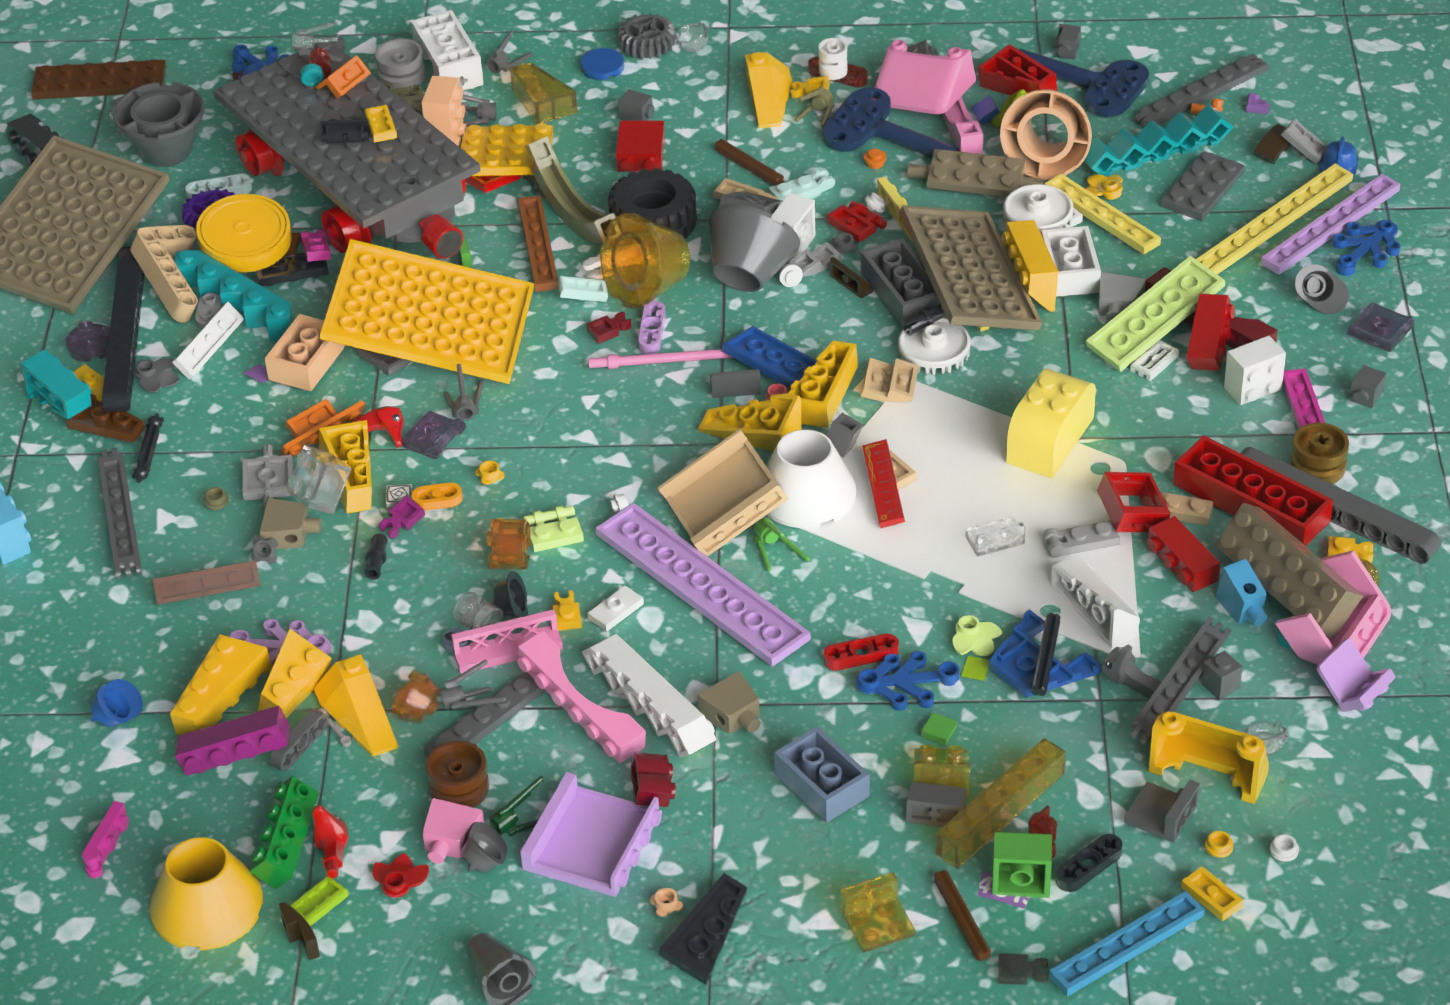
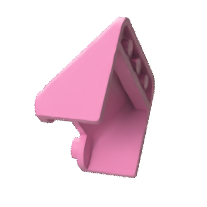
M894 40L887 49L874 88L881 89L889 95L891 108L942 114L948 111L976 81L971 51L953 47L948 50L946 57L906 52V42Z

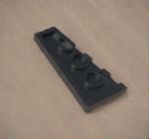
M723 873L660 947L658 955L706 985L746 896L748 887Z

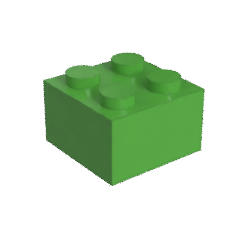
M995 832L992 894L1050 898L1052 835Z

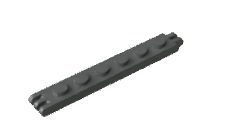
M1250 54L1140 109L1134 121L1142 127H1145L1150 120L1160 125L1174 118L1179 112L1184 113L1190 110L1192 103L1202 104L1267 71L1269 64L1263 62L1261 58H1257L1255 54Z
M116 447L112 448L113 455L109 456L107 449L102 450L103 457H98L114 569L116 579L122 578L121 571L125 570L126 576L131 577V569H135L137 575L142 574L124 457L123 453L118 454Z
M1210 616L1207 618L1130 727L1134 731L1130 737L1136 739L1139 733L1144 735L1140 740V743L1143 745L1149 739L1151 740L1152 727L1157 717L1163 712H1175L1203 673L1204 662L1216 655L1230 635L1231 629L1227 627L1222 633L1219 630L1223 624L1218 622L1215 627H1212L1213 618Z

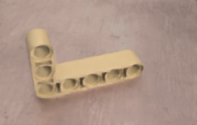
M188 225L139 228L130 248L131 253L171 317L181 323L188 322L191 319L198 299L172 257H175V252L192 250L197 239V231Z

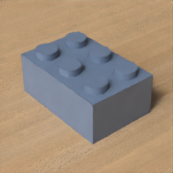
M818 726L774 752L775 775L826 823L870 796V774Z

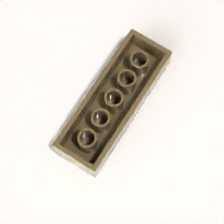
M1243 503L1215 544L1217 548L1235 563L1246 559L1263 588L1295 616L1311 613L1328 638L1334 639L1363 598L1359 591L1259 507Z

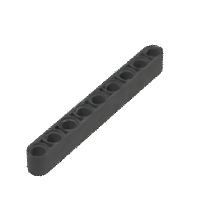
M1246 447L1241 452V454L1333 499L1332 523L1408 559L1425 564L1442 545L1441 538L1435 532L1260 450Z

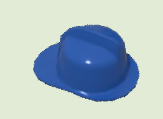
M1341 136L1340 141H1333L1327 145L1321 158L1320 173L1337 164L1353 173L1354 178L1358 166V156L1356 155L1355 147L1351 143L1346 142L1344 136Z
M122 679L113 680L100 687L91 702V711L93 713L90 719L91 722L98 720L99 723L106 727H114L136 717L143 707L139 691L133 684Z

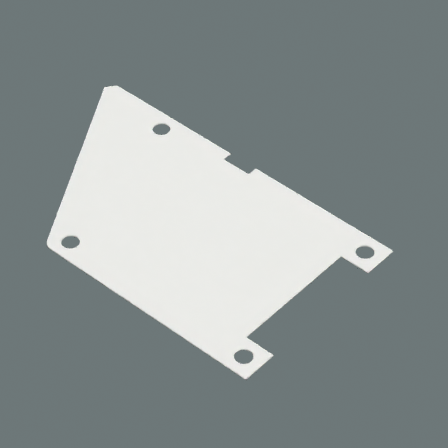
M864 378L854 388V392L861 394ZM917 381L912 401H880L884 404L862 428L854 447L844 458L841 457L856 482V500L854 505L846 515L835 522L831 519L820 523V527L800 529L919 578L925 579L930 572L963 584L964 586L958 592L959 594L1020 619H1023L1024 613L1030 609L1045 621L1046 617L1041 615L1040 609L1045 605H1055L1061 611L1059 635L1109 654L1114 648H1111L1051 585L1052 566L1078 554L1085 562L1091 565L1094 572L1100 578L1106 580L1108 586L1122 597L1131 610L1133 609L1137 612L1131 532H1117L1120 537L1119 545L1060 557H1053L1050 554L1049 545L1045 543L1043 533L1050 528L1058 531L1109 521L1110 518L1097 492L1103 475L1094 474L1090 468L1095 463H1105L1110 467V472H1127L1125 462L1117 457L1076 443L1054 477L1049 478L1006 463L1007 435L1012 417ZM887 439L889 450L916 471L917 478L915 481L899 489L905 522L880 528L862 445ZM1119 495L1124 506H1129V496ZM1139 628L1137 637L1116 646L1124 647L1129 644L1132 646V654L1135 658L1141 657Z

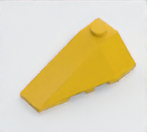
M767 52L746 54V79L759 128L781 126L785 105L789 98L790 88L792 87L789 67Z
M776 394L770 396V399L765 401L749 400L747 405L736 406L731 404L708 409L698 430L705 434L726 439L740 429L753 447L773 452L785 435L793 431L802 430L801 398L799 395Z

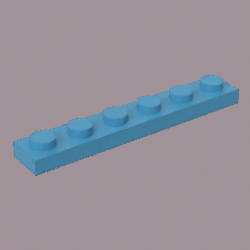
M1184 891L1049 970V978L1068 997L1204 916V908L1187 891Z

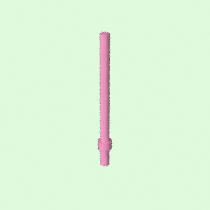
M722 349L631 356L612 354L604 358H590L589 368L608 367L609 369H618V366L733 357L722 352Z

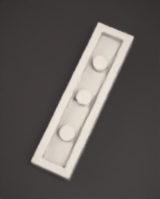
M229 302L225 303L172 363L188 379H191L244 318Z

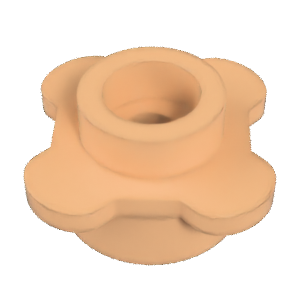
M662 888L650 898V903L655 905L657 909L656 914L660 917H665L674 911L679 912L683 908V903L678 901L677 892L671 888Z

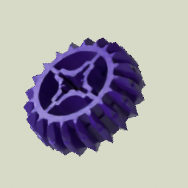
M217 188L216 190L208 189L205 192L200 190L199 194H192V198L186 199V203L182 205L181 216L184 225L191 226L196 230L198 219L208 206L222 198L235 195V193L228 192L227 189L220 191Z

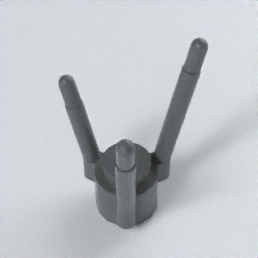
M514 30L509 31L498 49L486 61L490 71L494 73H499L501 70L507 72L511 67L533 56V53L530 52L508 63V56L503 50L513 35Z
M463 94L462 99L479 103L478 107L468 106L466 111L477 112V117L482 118L463 122L467 124V127L489 124L490 120H496V103H490V100Z
M457 364L460 396L456 399L455 403L448 392H444V396L451 408L452 417L467 421L479 413L478 406L484 381L479 380L473 401L470 396L465 394L462 366Z
M487 660L474 665L454 679L445 681L446 687L441 688L440 692L446 709L452 708L454 710L461 707L506 701L505 697L466 700V698L490 692L491 688L485 687L464 692L462 685L456 686L457 683L487 665Z

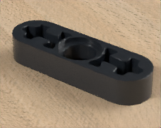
M1104 834L1062 864L1057 870L1056 884L1059 889L1065 892H1075L1119 860L1122 855V840L1114 834ZM1086 859H1092L1096 861L1097 864L1095 866L1088 867L1085 866L1082 863V861Z

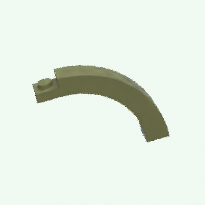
M548 136L525 146L534 166L531 170L538 185L555 212L570 229L583 239L597 244L605 243L622 235L614 213L607 214L594 209L574 189L560 166Z

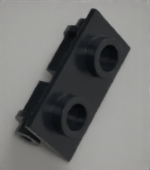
M353 118L351 120L330 119L328 121H321L323 130L322 142H327V144L343 143V135H347L348 143L369 140L370 128L367 119Z

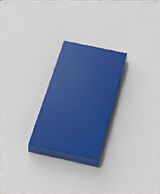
M751 326L722 344V352L755 370H760V373L791 389V385L796 380L800 381L804 376V371L809 366L812 367L817 362L810 356L755 326Z

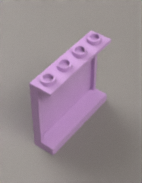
M566 772L521 850L523 870L616 897L620 888L626 886L632 866L636 867L638 864L640 851L643 846L646 847L648 845L653 827H657L660 823L662 811L659 810L658 798L654 797L650 806L635 805L632 801L579 787L577 775Z

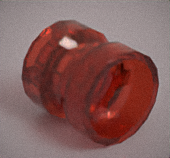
M323 48L313 49L308 55L309 64L319 65L323 71V79L329 77L332 71L330 53Z

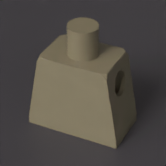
M268 498L260 528V538L263 540L276 539L278 542L276 549L303 547L307 533H321L322 519L309 518L306 504Z
M739 671L697 694L698 710L707 720L726 733H733L742 727L749 733H753L759 728V699Z

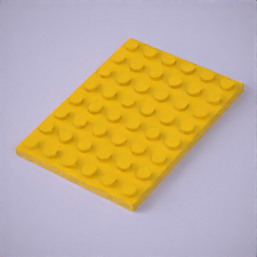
M350 239L322 326L320 339L456 372L457 364H461L464 374L510 384L535 283Z

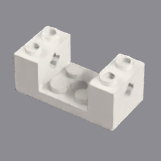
M452 10L411 20L413 41L421 45L424 60L431 59L434 76L459 78V87H462L463 90L483 85L481 57Z

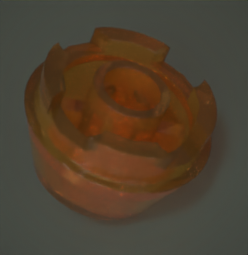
M413 670L408 675L411 681H407L403 688L399 689L390 712L397 715L398 720L421 724L428 715L432 716L439 705L437 698L440 694V689L426 673L422 674Z

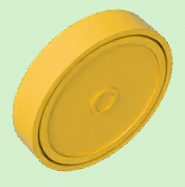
M256 194L232 195L214 202L203 211L196 226L199 250L240 273L253 272L273 265L286 254L291 244L290 219L286 210L276 201Z

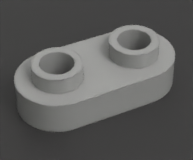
M207 293L199 299L195 316L198 329L201 330L222 307L220 295Z

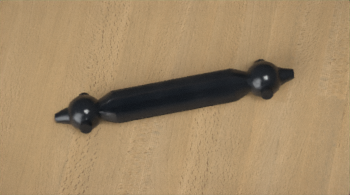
M158 413L148 419V424H146L147 428L138 456L137 467L134 469V474H132V478H136L138 483L145 480L150 472L152 458L159 437V429L164 422V418H160Z

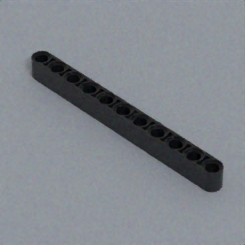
M131 246L121 247L119 250L102 392L105 413L130 411L145 277L143 270L131 253Z

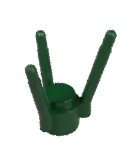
M543 776L538 777L505 807L489 817L492 827L500 835L507 832L511 837L520 831L535 827L538 820L516 826L515 823L519 819L514 809L531 795V791L544 780Z

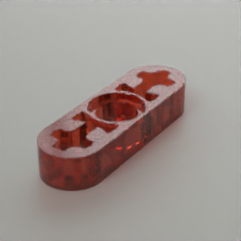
M819 56L812 57L808 61V72L814 77H822L819 73ZM847 63V74L841 79L829 81L852 87H863L868 83V71L863 67Z

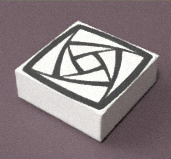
M412 484L387 486V509H392L406 495L412 499Z

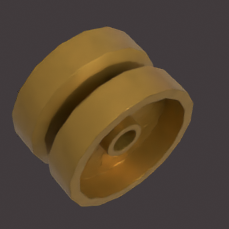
M1322 422L1304 425L1294 434L1290 465L1330 484L1336 483L1343 478L1346 471V457L1349 451L1348 436L1343 430L1331 424Z

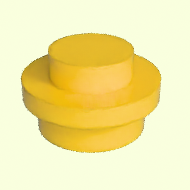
M1214 831L1206 838L1205 849L1214 857H1226L1233 851V841L1228 833Z

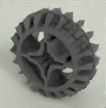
M642 13L640 16L634 15L633 18H627L626 21L621 22V26L618 27L617 38L622 52H626L627 56L633 55L634 59L641 57L643 60L644 58L651 59L652 57L660 58L661 54L667 55V51H671L672 46L675 45L676 33L672 22L667 20L666 17H660L659 14L652 15L650 13L649 15H644Z

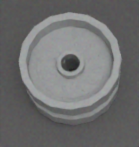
M398 38L386 41L376 49L377 75L381 83H388L395 89L410 87L411 85H421L426 77L423 63L424 56L419 43L410 39Z

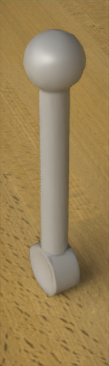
M325 708L318 709L319 711H322L327 714V710ZM329 717L328 725L340 738L341 745L349 747L352 744L351 737L345 736Z

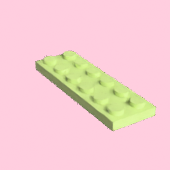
M1189 256L1087 339V347L1121 372L1192 314L1197 308L1199 294H1216L1225 287V280L1195 258Z

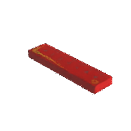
M887 439L862 445L880 528L904 523L905 517Z

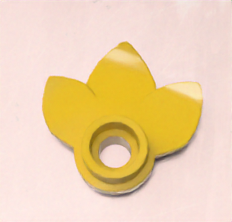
M1096 174L1087 178L1089 186L1085 188L1097 197L1103 195L1104 199L1112 200L1121 196V191L1123 190L1121 183L1123 179L1115 174L1108 177Z

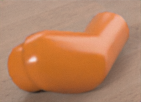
M1213 98L1211 106L1222 112L1223 100ZM1192 103L1190 113L1198 115L1206 105Z

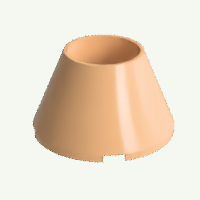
M1036 90L1019 97L1006 111L1000 128V140L1005 155L1007 154L1008 157L1025 159L1023 174L1032 178H1045V180H1051L1059 174L1066 176L1078 168L1089 152L1092 139L1091 125L1083 108L1068 95L1054 90ZM1041 113L1057 116L1064 122L1067 128L1068 139L1061 143L1043 141L1033 130L1032 117Z

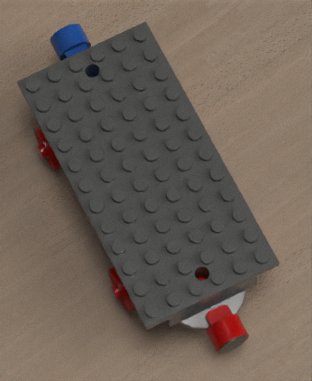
M328 38L268 66L260 62L254 63L244 71L242 78L213 90L214 97L248 127V131L237 135L236 147L241 161L252 175L259 176L269 172L274 176H281L284 171V162L287 161L334 202V207L323 211L321 220L327 238L340 253H346L350 239L372 244V239L379 234L386 239L394 236L397 242L413 243L422 241L423 245L442 259L453 256L460 249L463 243V234L461 230L452 224L455 217L454 206L464 201L463 195L466 192L465 179L480 172V164L371 74L338 99L327 85L319 90L316 86L304 85L301 81L300 70L305 65H319L323 71L324 81L352 59ZM387 105L397 133V138L375 143L370 131L369 140H365V142L348 143L347 135H343V143L327 144V142H322L323 130L321 121H328L330 119H366L364 109Z

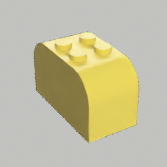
M1048 368L1044 369L1013 413L1007 435L1006 463L1053 478L1094 419L1095 385Z

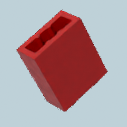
M664 121L619 122L616 149L617 172H640L641 169L653 170V168L663 169L665 148Z

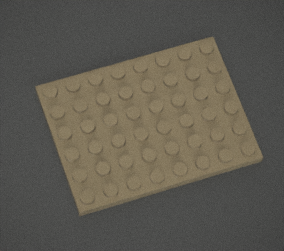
M53 135L0 205V288L73 314L170 181L169 175Z

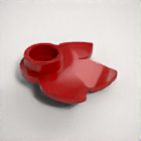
M403 853L390 865L375 862L372 874L374 880L382 885V891L386 896L399 898L407 894L410 888L421 885L426 880L429 874V865L414 867L408 855Z

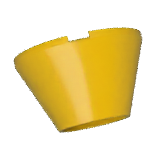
M204 837L188 839L175 846L167 856L150 899L149 914L152 925L165 941L180 948H184V945L200 947V950H209L225 946L242 937L257 922L259 918L258 913L264 900L261 884L258 878L249 872L250 869L220 842Z

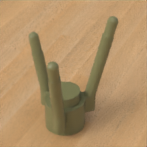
M819 87L817 90L799 98L800 101L812 98V104L795 118V122L802 119L812 109H826L821 122V127L824 128L835 104L833 103V94L828 89Z

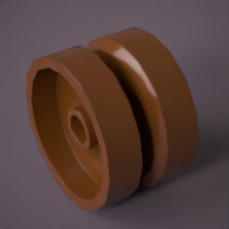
M450 741L433 749L427 757L425 767L431 799L435 798L474 808L482 803L488 795L489 777L487 774V761L484 752L477 745L467 741Z

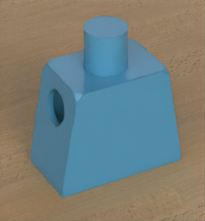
M1243 559L1223 567L1215 595L1216 599L1237 623L1251 620L1255 626L1262 625L1268 619L1267 614L1263 610L1267 595L1248 561Z

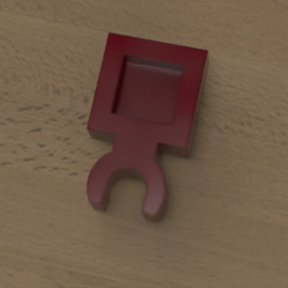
M619 312L612 319L606 315L586 323L587 332L600 344L619 336V330H629L632 328L631 319L626 320L625 312Z

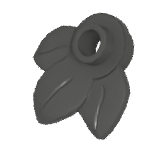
M163 358L155 362L152 360H142L137 363L134 371L135 377L140 380L141 387L152 393L158 392L160 387H172L180 381L178 375L172 371L175 367L172 363L174 360Z

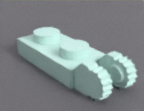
M820 168L814 170L811 175L801 176L800 178L770 187L769 194L776 196L781 201H784L789 193L809 198L832 188L835 185V179L829 175L826 169Z

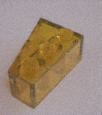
M531 62L510 68L512 90L536 124L578 113L576 91Z

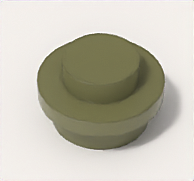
M213 487L206 491L203 502L205 507L210 510H220L228 504L229 497L222 488Z

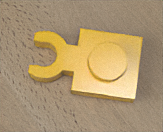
M829 77L808 78L805 83L793 82L791 83L792 89H790L792 98H800L817 90L819 87L829 90Z
M1329 536L1328 556L1354 550L1361 562L1372 563L1374 543L1362 542L1355 544V538Z
M569 590L567 598H560L559 593L555 592V605H553V609L556 614L557 630L582 628L579 603H574L573 591Z

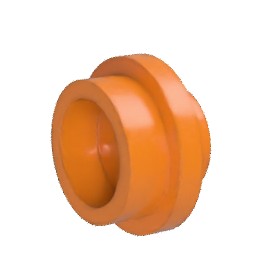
M880 149L867 151L864 154V161L867 167L871 169L883 167L886 162V153Z

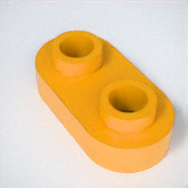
M456 483L420 486L412 492V500L420 505L424 511L454 507L460 504L463 499L462 488Z

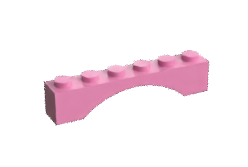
M961 96L942 115L959 152L983 154V132L978 120H973L968 114Z
M544 631L518 646L517 663L520 669L525 673L528 672L534 678L537 686L545 689L551 695L555 704L562 706L568 712L572 721L579 723L585 729L587 735L603 747L604 752L609 757H613L621 764L633 756L634 752H639L645 748L646 731L629 714L600 707L586 699L573 687L562 668L560 647Z

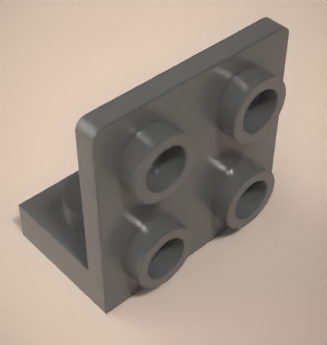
M1190 779L1184 789L1179 788L1177 793L1147 782L1125 814L1124 822L1174 843L1198 806L1200 783Z

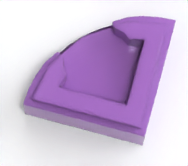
M1248 93L1246 112L1269 114V104L1266 100L1260 99L1259 95Z

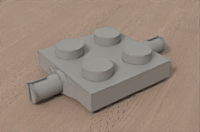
M266 444L262 447L263 456L242 460L244 501L263 499L264 508H266L268 498L294 496L293 456L273 455V447L268 444V451Z

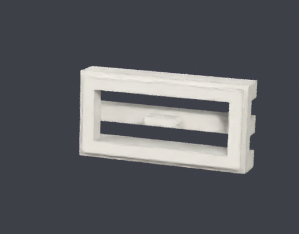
M1159 340L1131 364L1130 371L1133 373L1138 371L1139 376L1143 377L1146 375V380L1151 381L1179 357V350ZM1152 358V360L1147 365L1143 366Z

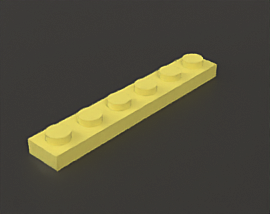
M1059 174L1045 183V185L1053 186L1066 193L1072 200L1074 209L1142 254H1146L1160 245V236L1063 174Z

